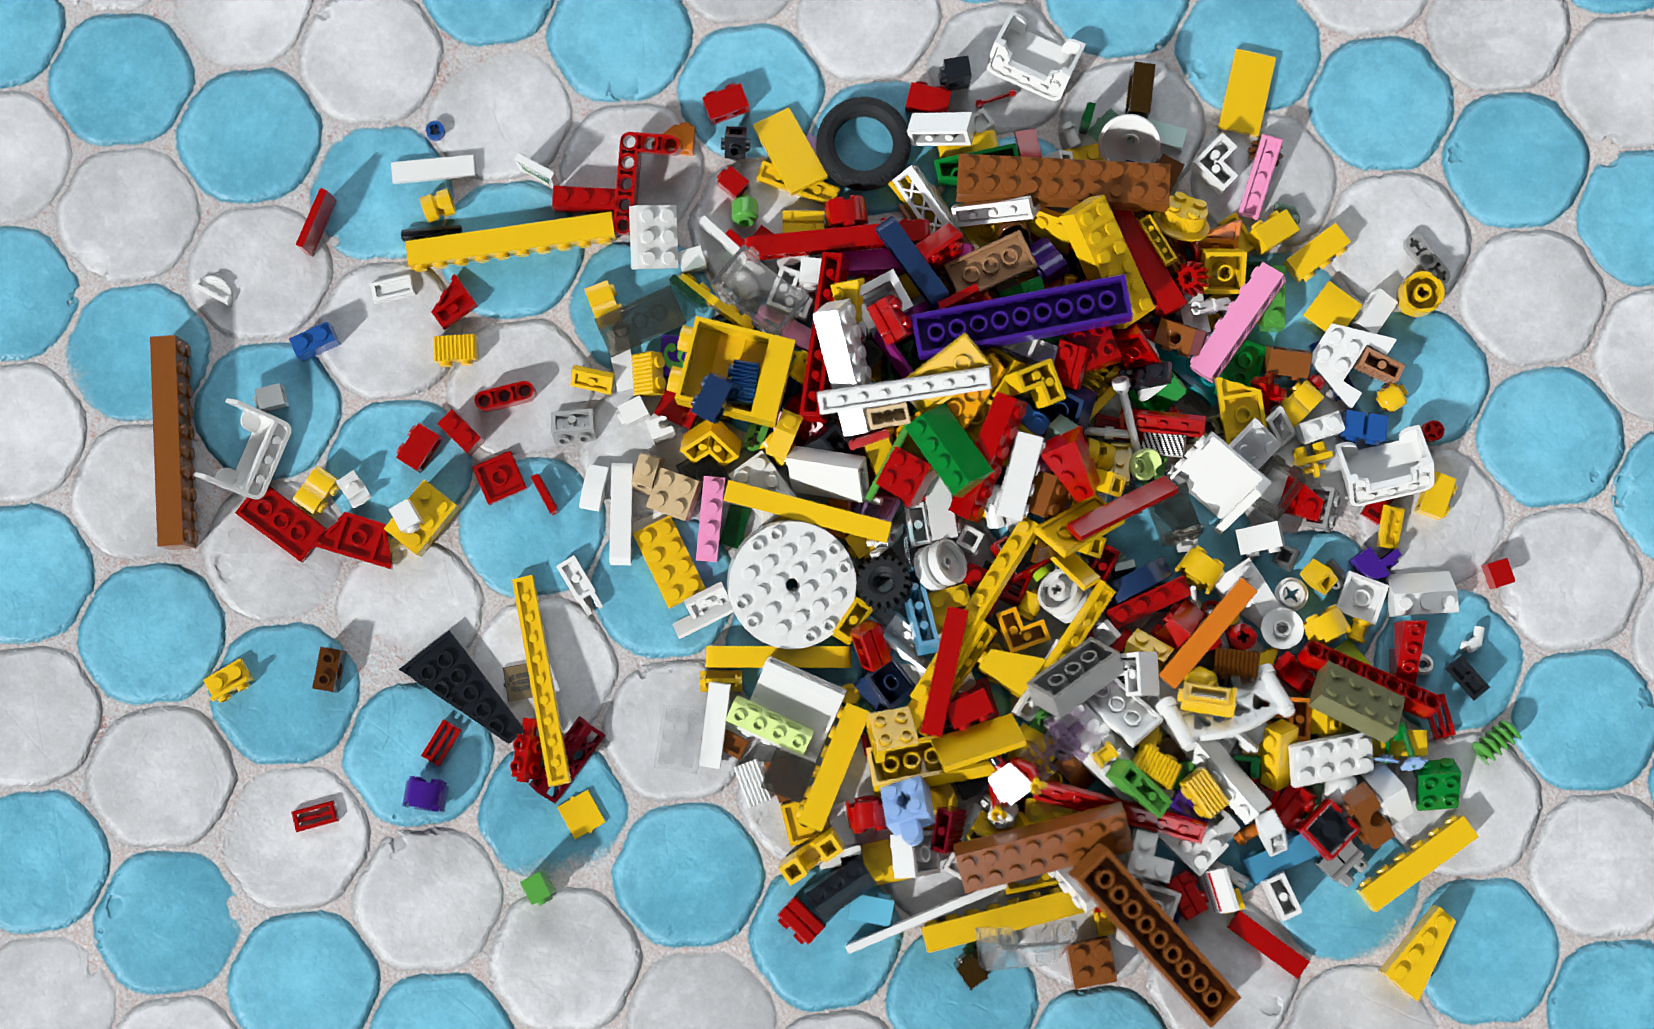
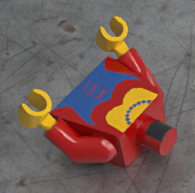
M1001 755L991 757L988 760L995 769L988 777L992 808L994 809L991 812V819L994 822L999 823V814L1001 819L1005 820L1008 817L1007 812L1002 810L1003 807L1006 809L1029 791L1034 794H1041L1039 787L1041 789L1047 788V783L1041 781L1035 765L1031 762L1019 759L1016 756L1005 762Z

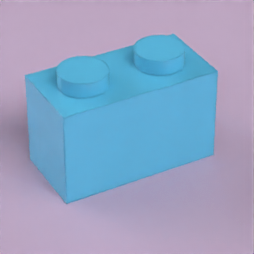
M867 891L850 903L847 919L890 927L895 902L893 899H890L891 895L878 893V896L869 895L870 891Z

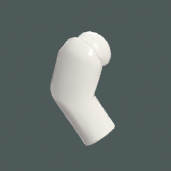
M1474 626L1473 637L1469 641L1463 640L1460 649L1463 652L1467 651V653H1473L1483 644L1485 628Z

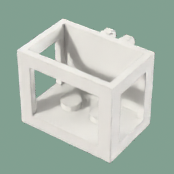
M894 269L860 286L863 305L861 307L862 321L858 325L867 341L874 339L873 336L878 329L868 313L866 305L887 294H894L895 297L900 299L902 303L901 309L904 313L913 309V304Z

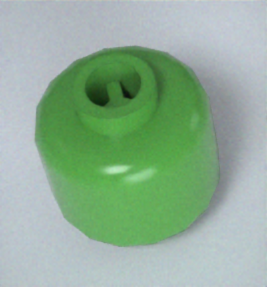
M740 195L732 201V220L741 227L752 226L759 216L757 201L749 195Z

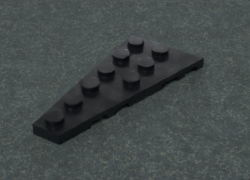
M450 630L399 668L404 674L410 676L506 743L511 744L517 739V734H523L524 727Z

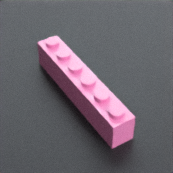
M1264 262L1253 270L1252 278L1241 287L1238 298L1229 304L1226 315L1217 321L1212 335H1208L1205 338L1199 356L1193 355L1191 358L1190 367L1193 372L1213 384L1215 383V378L1221 375L1286 282L1283 273Z

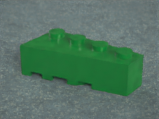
M1016 143L965 154L1018 156ZM959 155L934 160L933 168L937 186L957 187Z

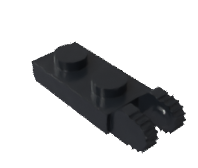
M1165 361L1133 368V370H1121L1119 377L1127 376L1130 379L1132 378V382H1129V391L1171 384L1172 363Z

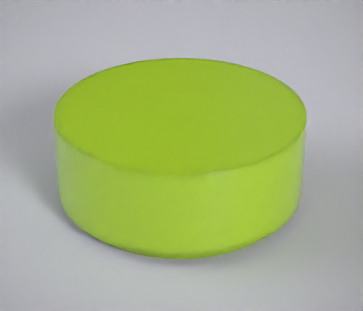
M1046 564L1033 574V578L1038 583L1049 573L1053 572L1054 569L1050 564Z

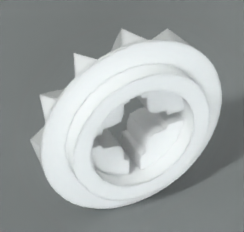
M1285 578L1275 587L1274 597L1281 608L1296 611L1306 604L1308 589L1297 578ZM1287 589L1290 591L1298 589L1294 594L1295 600L1292 598L1284 599L1288 594Z

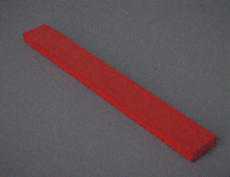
M1041 778V781L1047 783V788L1041 789L1039 787L1041 794L1033 795V799L1076 811H1084L1121 801L1128 825L1202 844L1207 829V822L1167 811L1161 818H1158L1140 804Z

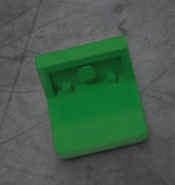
M1172 371L1171 384L1165 386L1146 401H1139L1136 390H1131L1127 393L1129 399L1140 410L1165 412L1187 393V388Z
M1454 758L1428 760L1424 767L1412 770L1417 779L1415 807L1418 811L1453 809L1459 806L1461 771Z

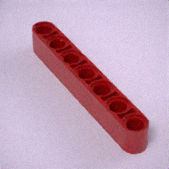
M1316 641L1308 642L1297 655L1300 665L1314 672H1317L1328 661H1331L1405 697L1403 711L1419 718L1429 719L1442 705V701L1437 694Z

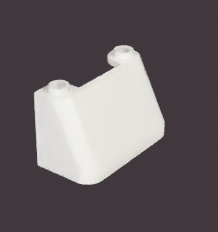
M1010 11L993 44L986 63L987 70L993 75L1052 101L1059 100L1068 85L1086 44L1075 39H1068L1063 44V47L1026 31V19L1022 15Z
M1420 425L1404 428L1399 433V441L1358 450L1354 442H1343L1335 445L1347 494L1353 506H1364L1423 492L1432 488L1435 483L1434 462Z

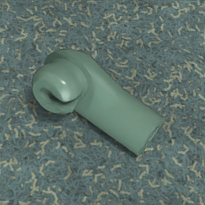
M1276 201L1273 211L1278 210L1280 213L1287 209L1298 225L1300 216L1296 208L1292 205Z

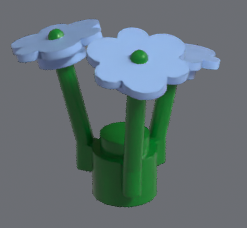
M1400 722L1398 733L1392 738L1394 742L1404 741L1409 757L1400 768L1407 771L1424 767L1428 760H1421L1420 756L1416 757L1409 738L1406 722ZM1391 739L1385 744V754H1380V758H1373L1374 761L1384 762L1385 764L1399 763L1398 760L1393 759L1392 755H1389Z

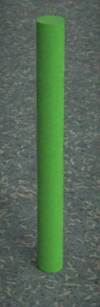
M904 424L865 496L867 500L872 502L880 486L875 483L894 447H902L909 434L905 429L908 424Z

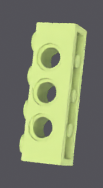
M739 695L735 698L725 720L802 756L815 731Z

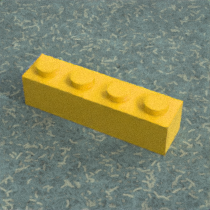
M1149 214L1140 219L1138 223L1165 267L1176 262L1177 257L1152 216Z

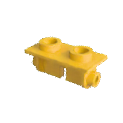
M742 670L700 671V692H708L710 681L731 684L730 692H742Z

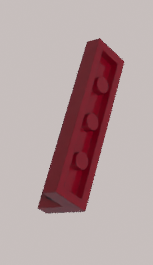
M581 716L576 719L563 737L568 767H570L571 782L606 736ZM591 731L596 733L595 739L587 743V737ZM583 750L581 758L574 760L575 753ZM543 764L539 771L538 780L532 779L529 785L538 794L556 804L570 783L558 785L553 796L549 795L547 791L550 787L548 786L545 764Z

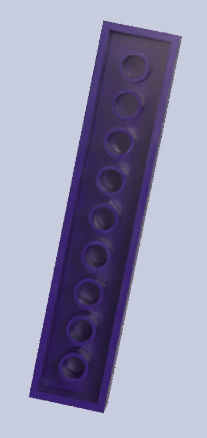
M1125 274L913 314L911 317L918 356L921 362L931 359L965 332L980 350L1132 322L1133 314Z

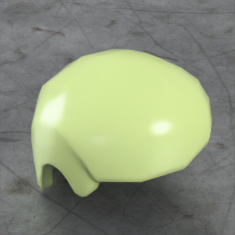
M1148 448L1135 451L1129 462V470L1132 476L1140 481H1148L1156 476L1157 467L1162 465L1160 454L1155 449Z

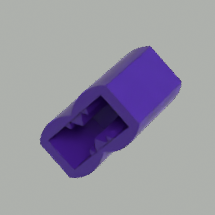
M1045 236L1028 246L1038 265V268L1035 269L1036 276H1041L1042 281L1044 280L1048 285L1069 272L1067 261Z

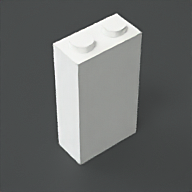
M794 446L791 453L786 457L792 492L863 503L870 489L866 456Z

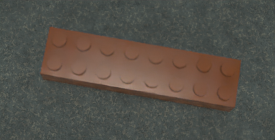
M1121 801L953 844L965 894L1073 867L1098 842L1108 848L1114 856L1135 851Z

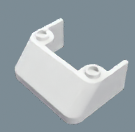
M227 398L226 403L244 410L240 419L241 425L244 429L252 432L236 470L231 468L220 469L215 478L198 472H194L193 476L245 497L260 499L268 489L291 435V427L289 423L242 401Z

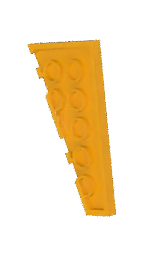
M992 352L986 356L992 364V367L989 369L992 389L955 394L944 402L965 431L1006 371ZM919 411L910 417L911 422L921 415ZM900 425L897 429L894 430L893 433L896 437L898 436L903 425ZM908 434L902 445L904 449L929 463Z

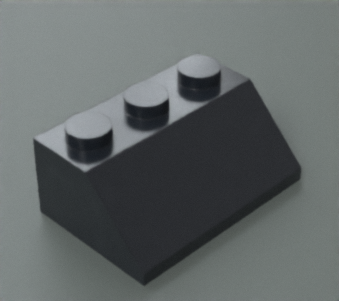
M857 854L852 855L842 862L841 866L833 868L804 888V891L812 906L824 921L877 885V883Z

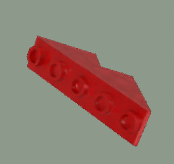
M1400 621L1394 623L1395 648L1389 649V673L1412 684H1416L1427 621Z

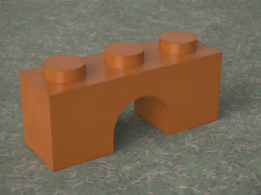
M1362 782L1342 796L1346 804L1343 806L1345 811L1361 829L1358 837L1364 845L1369 844L1375 850L1395 836L1389 822L1377 811L1381 808V805L1375 793Z

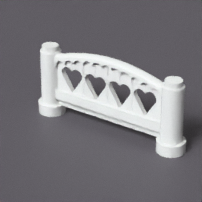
M1271 664L1259 666L1258 680H1253V683H1244L1232 687L1237 688L1236 703L1250 711L1248 714L1243 713L1240 717L1233 715V718L1228 721L1223 720L1222 723H1215L1213 721L1214 715L1181 711V705L1172 696L1163 698L1156 705L1159 715L1165 718L1180 746L1185 751L1193 750L1197 746V741L1234 736L1263 724L1278 713L1284 717H1289L1295 712L1294 705L1278 681L1276 671ZM1253 696L1264 700L1270 706L1255 710L1252 707ZM1195 716L1209 722L1211 726L1196 730L1193 727Z

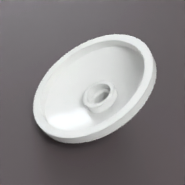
M1123 114L1114 117L1105 124L1099 136L1098 148L1101 157L1105 158V161L1125 162L1127 159L1140 163H1155L1160 153L1161 139L1158 130L1148 119L1136 114ZM1128 137H1133L1135 141H1129Z

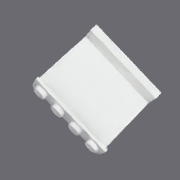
M1211 432L1207 437L1202 435L1195 443L1197 448L1192 446L1184 455L1186 459L1182 457L1174 466L1177 469L1175 470L1172 467L1165 476L1171 481L1175 480L1221 519L1213 529L1221 535L1264 493L1271 481L1214 432Z
M769 656L763 666V671L750 701L815 730L802 756L741 727H737V729L741 730V733L748 737L754 736L759 738L766 745L779 747L786 754L793 753L804 762L815 763L847 690Z

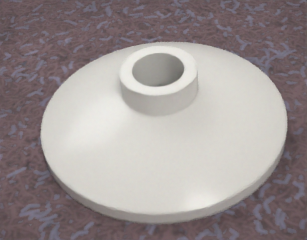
M1275 608L1269 611L1261 622L1262 637L1270 646L1276 649H1290L1296 646L1303 637L1304 627L1302 619L1291 609ZM1283 627L1285 629V633H1279L1277 628Z

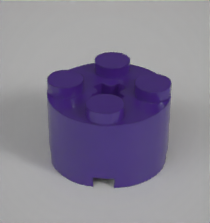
M410 776L409 780H406L402 806L407 808L411 806L425 811L445 812L449 786L443 780L431 779L430 782H426V779H422V777Z

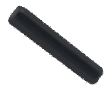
M460 225L406 229L401 231V239L405 242L463 233V229Z

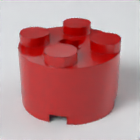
M850 195V199L844 200L842 196L825 202L824 209L827 229L869 224L866 202L863 196Z
M873 794L856 797L854 803H850V800L845 802L849 828L853 829L855 834L866 832L867 828L875 827V830L888 828L882 798L875 797Z

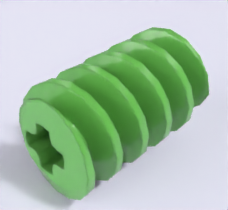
M1500 720L1498 726L1492 727V732H1485V737L1480 736L1479 742L1475 741L1472 743L1476 755L1487 765H1489L1488 758L1493 761L1496 760L1494 753L1500 756L1503 755L1500 750L1501 747L1508 751V742L1512 745L1516 744L1513 739L1514 737L1519 740L1522 739L1517 729L1506 721Z

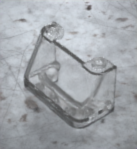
M743 244L711 282L713 292L727 305L729 303L733 304L739 310V314H747L754 321L752 325L761 332L783 337L809 300V292L801 285L798 287L789 285L760 262L758 257L760 254L755 248L751 246L748 248Z
M1054 920L1044 923V929L1041 932L1035 933L1036 943L1018 944L1017 933L1012 928H976L979 964L982 969L987 971L1053 965L1059 961L1077 937L1076 920Z

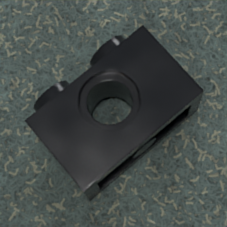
M968 55L943 60V66L940 67L939 73L940 86L944 85L948 91L969 88L972 74Z

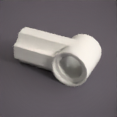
M1001 484L994 485L993 493L985 507L987 525L990 529L1001 528L1007 524L1006 517L995 514L1002 488Z

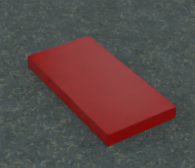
M268 486L265 495L260 499L247 497L235 512V514L301 563L305 561L315 548L313 546L314 543L327 532L325 526L271 486Z

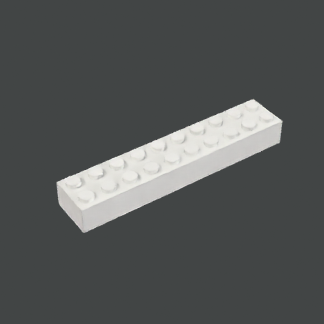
M1084 702L1061 719L1051 715L1046 720L1043 726L1116 798L1137 803L1118 789L1105 776L1116 758L1107 762L1104 768L1100 769L1090 753L1097 752L1104 747L1107 741L1114 746L1119 754V759L1132 761L1136 753ZM1159 787L1170 799L1175 793L1173 789L1164 790ZM1170 807L1166 810L1167 812L1177 814ZM1208 824L1202 844L1151 831L1157 834L1158 839L1191 872L1199 877L1229 846Z

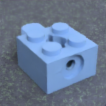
M921 775L880 787L887 827L895 836L902 835V839L908 845L916 846L920 844L924 836L922 828L936 824L929 785Z

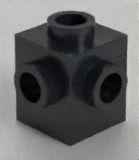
M726 126L725 138H721V150H725L724 158L731 160L745 159L746 151L750 152L751 139H747V127Z

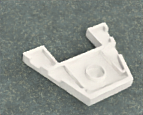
M1331 323L1312 352L1311 364L1344 401L1345 405L1352 409L1362 393L1345 383L1344 379L1366 346L1387 356L1396 339Z

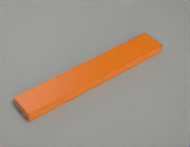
M1241 577L1161 670L1158 676L1173 689H1176L1258 591Z

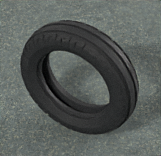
M873 97L847 99L834 106L826 114L819 126L816 137L818 159L828 176L846 188L869 191L884 187L903 171L908 162L911 151V140L907 133L908 126L902 115L885 101ZM858 117L873 118L881 122L888 129L892 137L893 149L889 158L881 166L868 171L855 170L845 165L838 157L834 146L836 134L841 126L851 119Z

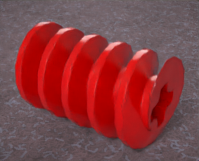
M1240 623L1225 630L1230 649L1248 650L1256 643L1257 633L1250 625ZM1241 635L1242 640H1238L1237 636Z

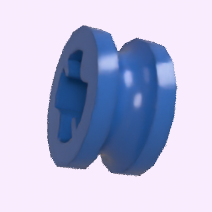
M431 121L427 124L425 131L430 140L439 141L444 137L445 130L441 122ZM435 127L436 129V127H439L440 133L432 135L431 128Z

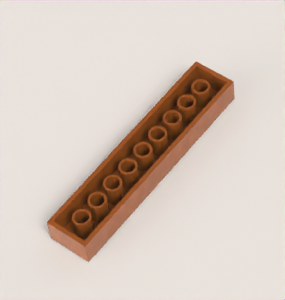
M959 154L956 202L972 203L1031 196L1032 202L1040 203V206L1073 208L1089 197L1105 195L1111 210L1166 212L1169 206L1171 164Z
M176 335L150 337L157 547L168 550L196 549L195 543H198V533L195 531L197 511L194 510V502L197 499L196 490L193 489V481H195L196 477L193 476L195 469L193 468L192 460L195 459V450L192 447L194 429L191 427V419H193L194 413L192 406H190L193 390L189 385L192 369L188 357H191V347L188 345V342Z
M1098 842L1068 872V875L1197 1017L1210 1028L1242 998L1108 848Z

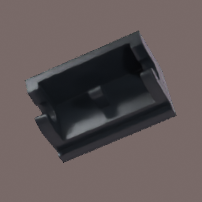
M1460 653L1456 654L1450 663L1445 664L1446 668L1444 669L1473 701L1490 688Z

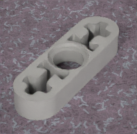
M1411 234L1404 240V250L1421 271L1430 272L1429 270L1437 265L1438 267L1430 273L1436 277L1437 273L1440 274L1442 272L1444 276L1440 280L1443 285L1450 280V271L1422 236ZM1416 240L1418 244L1416 245V247L1414 246L1411 248V241L1413 242ZM1423 248L1425 251L1417 256L1416 253ZM1423 255L1431 257V265L1427 266L1422 263L1421 258Z

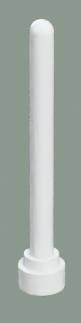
M1121 376L1113 379L1112 385L1113 390L1120 396L1134 453L1140 450L1141 446L1127 393L1130 387L1129 378Z

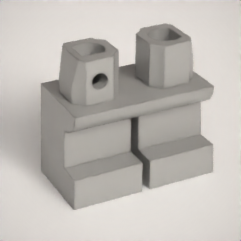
M1352 840L1333 860H1325L1320 856L1314 862L1332 881L1339 882L1344 887H1349L1355 880L1348 873L1352 867L1359 873L1364 872L1369 867L1363 858L1364 854L1352 843Z

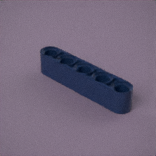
M893 216L875 227V231L933 310L939 307L938 302L951 296L942 281Z

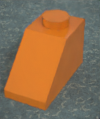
M682 122L679 125L674 124L663 133L673 135L681 140L683 149L679 155L694 156L695 126ZM654 140L653 142H651V148H652V149H653V148L655 147V145H656V140ZM672 140L668 143L667 147L669 151H672L676 148L677 144L675 140Z

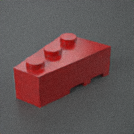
M1082 426L1047 440L1045 448L1041 453V457L1076 502L1094 496L1100 481L1095 463L1088 451V443L1085 442L1082 434Z

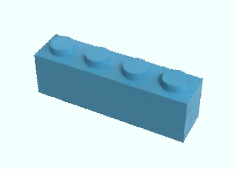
M909 567L906 569L911 576L910 579L913 582V587H910L912 594L907 595L909 600L907 603L904 602L917 656L938 652L940 641L926 588L917 578L914 567Z
M1294 831L1286 833L1289 845L1288 850L1270 857L1265 847L1257 852L1253 849L1244 853L1245 857L1240 859L1247 876L1250 878V883L1257 884L1317 856L1319 853L1299 832L1294 833Z

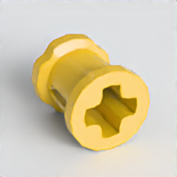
M1353 617L1352 631L1346 635V638L1364 644V636L1371 623Z
M1108 741L1097 752L1090 753L1100 769H1103L1104 765L1113 758L1117 759L1119 757L1114 746Z

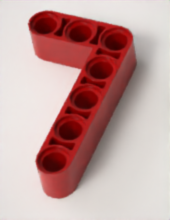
M626 132L621 136L613 227L617 233L625 236L630 235L629 209L623 210L622 203L625 200H629L630 206L638 205L642 154L677 156L683 149V144L677 137L640 132ZM634 137L635 145L628 148L627 140ZM650 139L656 140V145L653 149H648L647 147ZM672 140H675L677 144L676 148L672 151H669L667 147L668 143ZM633 158V166L627 169L625 166L626 160ZM627 179L632 180V186L629 189H625L623 185ZM624 220H627L629 223L626 231H622L620 228Z

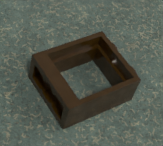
M1134 63L1129 74L1125 114H1136L1146 119L1148 118L1151 111L1156 64Z

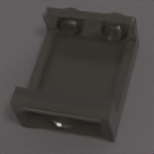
M1186 482L1176 485L1178 487L1176 494L1147 508L1162 547L1167 545L1173 547L1181 543L1182 540H1195L1203 534L1204 526L1198 520L1188 495L1189 488Z

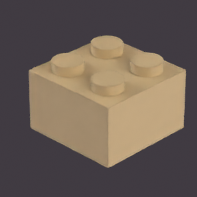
M660 467L646 507L690 522L703 482Z

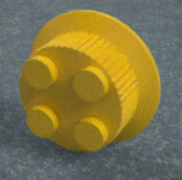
M1176 192L1175 195L1169 196L1167 211L1154 212L1152 217L1162 233L1181 241L1194 242L1203 240L1210 231L1209 224L1206 221L1208 216L1206 202L1189 197L1182 192Z

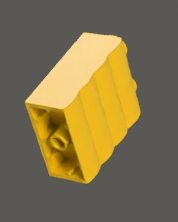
M696 316L693 327L682 326L677 350L686 352L683 368L672 366L667 391L676 393L675 400L678 405L692 408V400L697 394L699 395L702 389L701 382L709 373L722 374L731 379V377H728V369L730 364H734V359L760 363L752 408L728 404L723 416L776 428L789 377L787 374L788 369L792 364L796 349V340Z

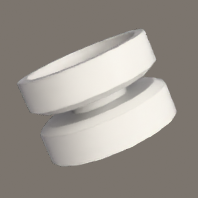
M945 538L919 548L914 557V569L917 578L928 590L935 592L962 582L966 577L967 563L964 553L959 545L951 539Z
M1057 569L1049 573L1042 580L1037 596L1039 604L1043 609L1051 613L1059 621L1071 623L1091 594L1092 589L1089 587L1083 591L1061 569Z

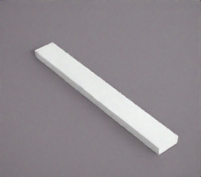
M989 366L820 391L817 392L821 415L992 389Z
M1007 884L963 894L894 923L890 927H885L846 944L847 952L851 954L1007 888Z

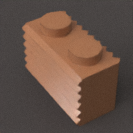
M1366 347L1357 359L1354 370L1357 369L1362 374L1365 373L1369 377L1373 376V379L1376 378L1377 381L1380 380L1381 383L1388 384L1390 382H1398L1405 364Z

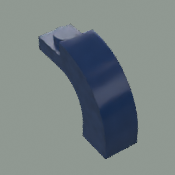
M1164 556L1108 584L1116 593L1105 610L1173 575Z

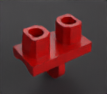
M1267 372L1264 377H1254L1250 383L1251 387L1261 390L1265 415H1269L1270 409L1280 405L1281 400H1284L1287 396L1286 390L1279 388L1278 384H1274L1273 372Z

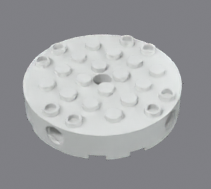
M800 520L775 521L752 532L739 545L731 559L727 574L729 601L740 623L758 640L784 649L810 647L834 634L832 633L854 601L856 594L855 570L844 546L823 528ZM789 579H796V586L793 589L786 588V582Z

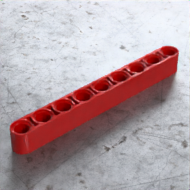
M928 219L898 221L914 245L931 235ZM881 223L750 236L744 239L746 260L748 261L817 255L823 252L837 253L886 248V246L875 231V227Z

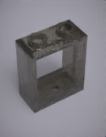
M1275 455V457L1271 456L1258 471L1267 477L1271 469L1275 468L1295 481L1277 506L1262 497H1259L1251 506L1278 521L1307 480L1301 468L1296 465L1291 467L1286 464V460Z

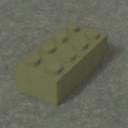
M1328 661L1316 672L1308 706L1386 743L1398 733L1405 697Z

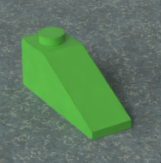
M1117 758L1105 774L1118 789L1158 818L1164 815L1173 802L1131 760Z

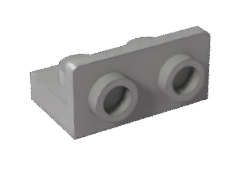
M593 408L551 412V431L554 444L566 445L569 443L595 441Z
M1310 484L1309 488L1325 501V506L1320 522L1302 518L1301 525L1331 532V528H1334L1336 524L1335 511L1336 507L1340 506L1341 495H1339V491L1335 488Z

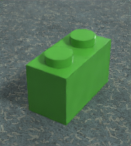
M545 869L520 882L531 905L537 903L538 906H541L552 900V894L556 892Z

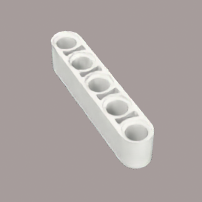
M612 463L610 565H632L634 490L631 482L634 474V463Z

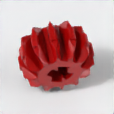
M1188 261L1187 264H1181V271H1175L1179 276L1174 281L1179 283L1177 287L1182 291L1183 295L1196 297L1198 293H1205L1204 287L1210 286L1207 280L1212 277L1206 275L1209 269L1203 267V263Z

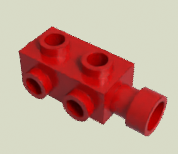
M523 717L522 726H524L523 734H517V739L513 742L515 754L514 760L510 763V770L512 771L511 777H517V782L529 783V779L538 780L542 747L540 737L536 736V729L538 728L537 719Z

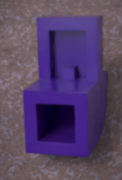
M1368 547L1348 561L1358 574L1375 580L1390 575L1385 567L1390 569L1399 563L1397 559L1402 554L1398 549H1394L1379 559L1372 548Z

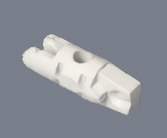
M892 523L888 543L872 539L866 542L867 546L874 545L875 547L870 553L872 558H877L899 540V537L906 531L903 523Z

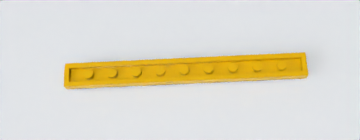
M1023 517L1022 521L1018 522L964 610H969L959 659L1037 536L1034 531L1035 527L1039 526L1038 523L1026 517ZM937 653L910 695L911 698L926 706Z
M528 575L512 579L548 786L553 787L571 783L535 577Z

